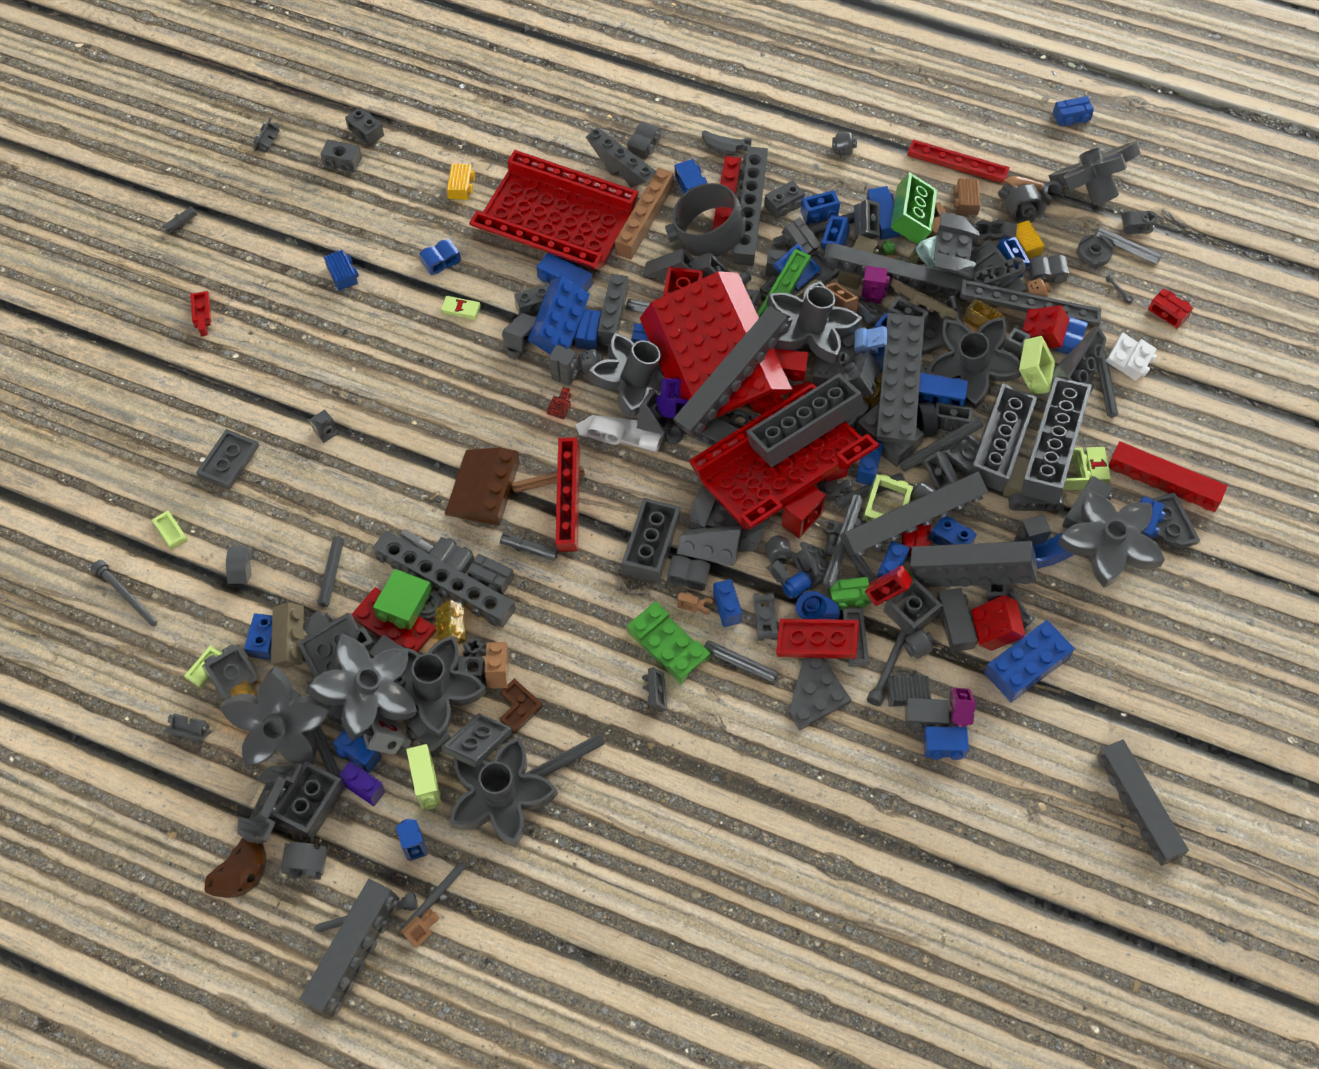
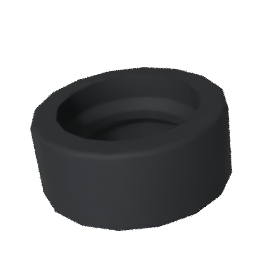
M932 402L918 403L916 427L924 433L923 438L936 436L938 431L936 409Z

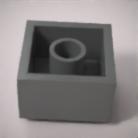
M914 578L906 591L886 601L884 612L909 635L919 629H923L938 617L942 604Z

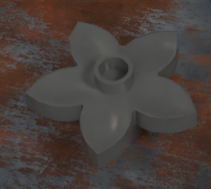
M1137 141L1119 146L1108 152L1100 151V148H1094L1080 154L1079 163L1060 169L1048 176L1050 181H1057L1062 186L1066 185L1069 191L1085 184L1092 205L1102 204L1119 196L1112 174L1126 170V162L1137 157L1141 152Z
M821 281L811 284L805 290L802 299L788 293L769 294L766 302L768 307L771 306L787 316L790 323L788 332L777 341L776 349L796 350L808 344L816 356L833 364L841 348L840 337L853 333L859 327L862 319L861 316L847 308L833 307L835 296Z
M1005 317L987 321L980 326L977 332H972L968 326L961 322L944 319L942 329L943 340L949 352L936 357L930 364L927 374L968 381L965 399L972 407L976 409L987 397L990 384L989 379L1007 382L1022 376L1019 371L1020 361L1012 353L1001 350L1007 336Z
M614 333L608 348L609 359L596 363L589 370L586 379L602 389L618 390V404L627 418H630L639 413L640 404L651 389H654L658 396H661V383L664 375L658 363L660 351L655 344L649 341L642 340L633 343L625 336Z
M1089 490L1081 505L1083 523L1074 524L1066 529L1057 543L1064 550L1074 555L1088 556L1092 564L1093 573L1104 588L1113 584L1120 577L1126 563L1134 568L1153 569L1161 567L1165 561L1162 551L1156 542L1143 535L1151 521V503H1132L1117 512L1107 498Z
M344 634L341 635L334 652V664L337 670L323 672L311 682L306 690L308 695L322 704L330 706L341 705L343 709L341 715L342 724L352 741L360 738L370 729L376 714L390 720H406L414 718L417 712L414 700L409 692L396 683L406 668L408 650L387 649L378 653L374 658H370L367 649L359 641Z
M454 636L440 640L429 649L428 653L422 655L409 648H388L408 650L407 665L397 684L404 687L411 695L416 710L419 712L420 722L425 730L438 739L442 738L450 725V704L456 706L469 705L486 694V687L478 678L465 671H456L459 664V650Z
M275 666L266 674L258 688L257 696L251 694L234 695L224 700L219 708L225 718L234 726L249 731L242 745V757L245 765L265 762L272 757L276 750H279L292 763L304 764L307 761L314 764L317 747L310 731L317 728L325 720L331 706L322 704L311 696H301L297 691L293 690L287 676Z
M518 737L502 746L496 753L493 762L490 763L483 760L476 767H473L454 758V767L459 782L469 792L461 796L456 802L451 813L450 825L452 828L467 830L480 827L491 820L497 836L506 844L516 848L525 830L522 810H534L547 805L558 795V791L544 777L536 774H525L527 770V757L524 745Z

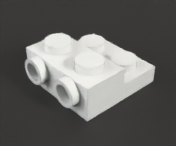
M1122 333L1108 355L1106 362L1136 381L1141 376L1144 377L1150 370L1148 364H1151L1157 357L1155 354L1156 348L1143 339L1137 342L1125 333Z

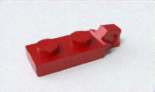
M208 291L190 294L192 322L194 327L198 328L201 337L208 336L207 326H211L212 322L210 294Z

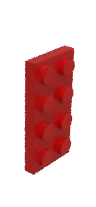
M374 587L352 613L355 622L379 638L385 635L398 645L418 653L437 631L436 627L418 616L411 630L398 628L389 621H380L375 616L373 606L382 591Z
M780 619L776 655L777 657L857 659L859 620Z

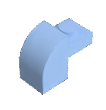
M884 326L872 329H865L863 327L854 332V351L856 353L870 351L871 354L878 353V347L887 345V328Z

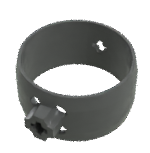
M707 183L696 186L681 196L673 209V223L665 226L670 242L680 239L682 245L691 254L701 256L711 252L716 257L730 251L740 242L745 232L746 223L742 205L732 190L722 184ZM717 207L733 209L728 220L717 229L704 234L686 233L690 222L702 212Z

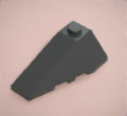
M1095 326L1056 367L1053 372L1052 383L1055 377L1092 385L1090 393L1092 392L1094 387L1092 383L1093 376L1098 372L1097 362L1099 358H1102L1107 340L1099 326Z

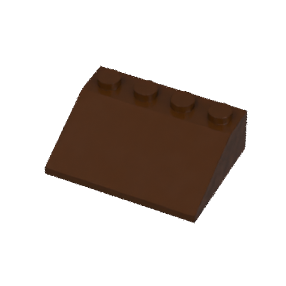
M501 447L466 450L445 515L500 526L512 489V483L515 480L520 464L518 451Z

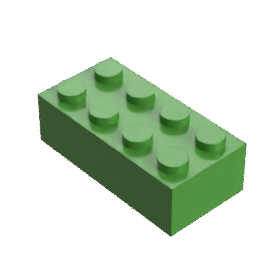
M909 172L897 185L891 228L916 244L924 240L932 232L937 189Z

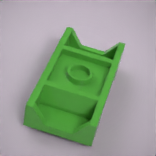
M657 601L627 625V632L681 685L696 667L710 660L711 653L697 640L694 641L669 617V613Z

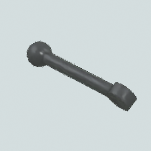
M1108 275L1106 281L1112 283L1126 298L1125 301L1127 303H1132L1133 297L1128 296L1113 280V277Z

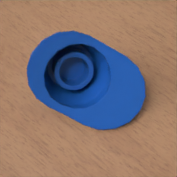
M808 591L801 594L796 602L795 610L802 619H839L840 610L838 605L819 592Z

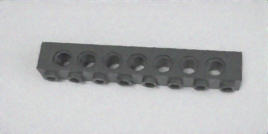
M748 146L747 153H744L743 163L746 165L742 166L741 176H744V179H740L739 189H742V192L738 193V200L744 211L746 228L740 242L731 249L730 256L734 257L733 264L754 266L768 148Z
M387 530L372 547L375 558L381 563L386 562L393 569L430 582L431 589L438 591L440 596L445 599L450 598L454 600L456 605L461 608H468L477 617H484L493 626L498 625L503 628L516 610L514 601ZM443 578L446 579V580L443 581V582H439L440 579H443ZM458 587L462 588L460 591H455ZM474 596L479 597L476 600H471V598ZM488 606H495L493 609H487Z

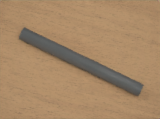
M461 862L456 865L401 927L402 929L416 916L421 919L423 914L431 908L466 867Z

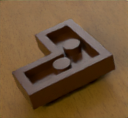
M515 678L507 685V688H503L500 691L501 696L512 707L499 719L502 724L512 728L513 734L543 708V704Z

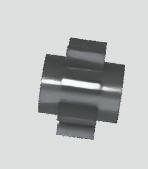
M480 637L477 639L469 638L467 644L463 643V649H465L463 656H486V651L484 650L487 648L486 643H480Z

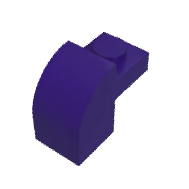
M662 378L661 396H656V404L661 415L674 418L689 401L688 399L680 398L681 379Z

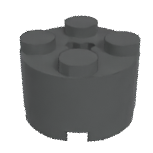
M1034 184L1014 186L1009 190L1005 205L1012 219L1017 224L1027 220L1032 223L1035 221L1034 218L1044 213L1045 203Z
M301 842L285 843L280 868L282 870L281 873L288 874V877L300 878L302 874L308 876L309 879L321 880V876L324 874L328 848L320 846L318 850L315 849L314 844Z

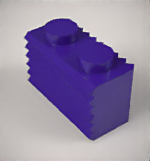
M352 761L348 762L338 775L347 789L372 806H375L385 794L382 782H379L378 779L369 775L368 772L366 773L365 770L353 764Z

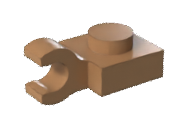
M680 592L678 608L695 613L700 611L705 615L710 614V609L704 606H712V599L704 598L699 600L698 597L691 593L684 594Z
M429 908L423 914L422 919L416 916L401 930V933L413 947L417 948L432 934L429 928L440 917Z

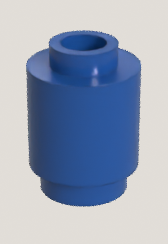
M800 571L785 581V584L782 586L783 591L789 598H796L812 587V578L808 573Z

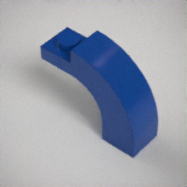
M1062 533L1045 542L1033 545L1037 569L1057 564L1074 555L1057 545Z

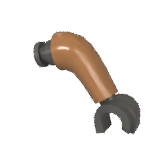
M1020 176L1006 178L1002 182L1003 187L998 191L999 197L1006 200L1012 187L1034 184L1041 194L1044 203L1048 206L1053 200V197L1048 193H1063L1062 185L1057 181H1049L1043 186L1044 183Z

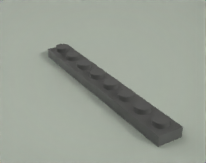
M962 280L960 298L1023 312H1028V309L1062 305L1069 317L1088 322L1087 325L1094 327L1099 326L1101 323L1100 308L968 280Z

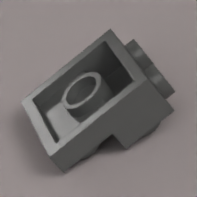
M232 644L221 650L223 654L217 657L212 655L204 660L205 664L202 665V669L210 682L214 684L223 700L260 679L240 645L235 647Z

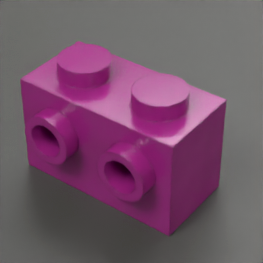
M866 266L861 296L866 298L865 302L870 303L872 301L875 304H881L882 298H886L890 276H886V268Z

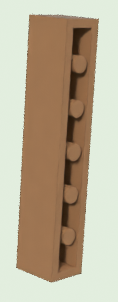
M657 168V173L653 175L615 240L616 255L632 260L674 186V172Z

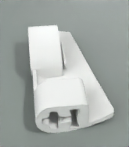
M591 415L575 425L580 436L612 445L624 443L656 453L659 451L664 438V434L661 435L638 429V420Z

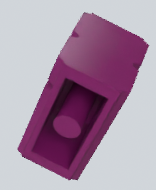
M951 688L949 712L952 722L959 727L972 725L976 706L972 691L967 688Z

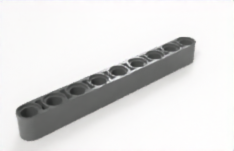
M830 243L825 246L823 264L827 267L862 276L865 275L866 266L886 268V276H890L889 283L894 278L916 290L948 298L954 296L959 301L971 302V300L960 298L961 282L966 280L962 276L839 244Z

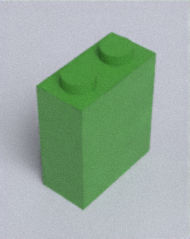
M394 569L373 606L376 618L383 622L389 621L394 623L398 628L411 630L432 592L430 582Z

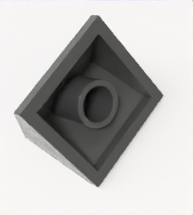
M651 389L640 404L637 428L662 435L668 429L673 418L661 415L656 404V396L658 394L654 389Z

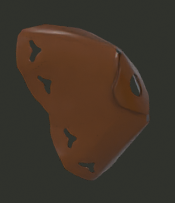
M241 838L228 859L206 876L205 892L216 897L232 898L245 895L257 886L266 866V852L263 843H250ZM254 874V880L250 883L247 882L248 875Z

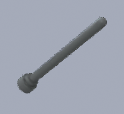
M98 560L91 566V571L96 576L103 577L151 626L157 625V620L109 572V566L103 560Z
M903 629L900 630L876 688L870 691L867 696V702L877 707L881 706L884 701L883 690L907 636L906 631Z
M414 892L405 894V897L398 901L399 906L397 910L403 908L409 911L418 909ZM347 916L319 923L315 926V931L323 932L340 927Z

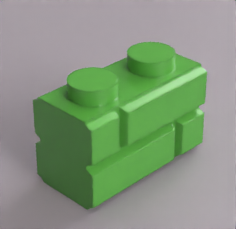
M868 577L836 580L832 588H827L828 597L838 605L840 611L853 606L864 608L870 605L871 601L865 592L869 585Z

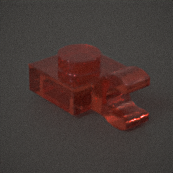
M563 387L559 397L553 396L547 408L548 415L565 419L571 406L569 388Z

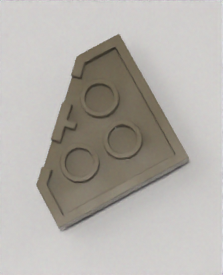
M892 278L889 285L895 288L894 292L902 295L903 298L916 306H923L924 309L932 313L934 310L938 311L937 314L945 319L948 316L955 319L958 314L949 306L934 300L922 292L920 293L903 282Z

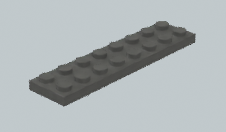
M888 313L886 325L887 345L884 347L876 440L913 445L915 443L925 317Z

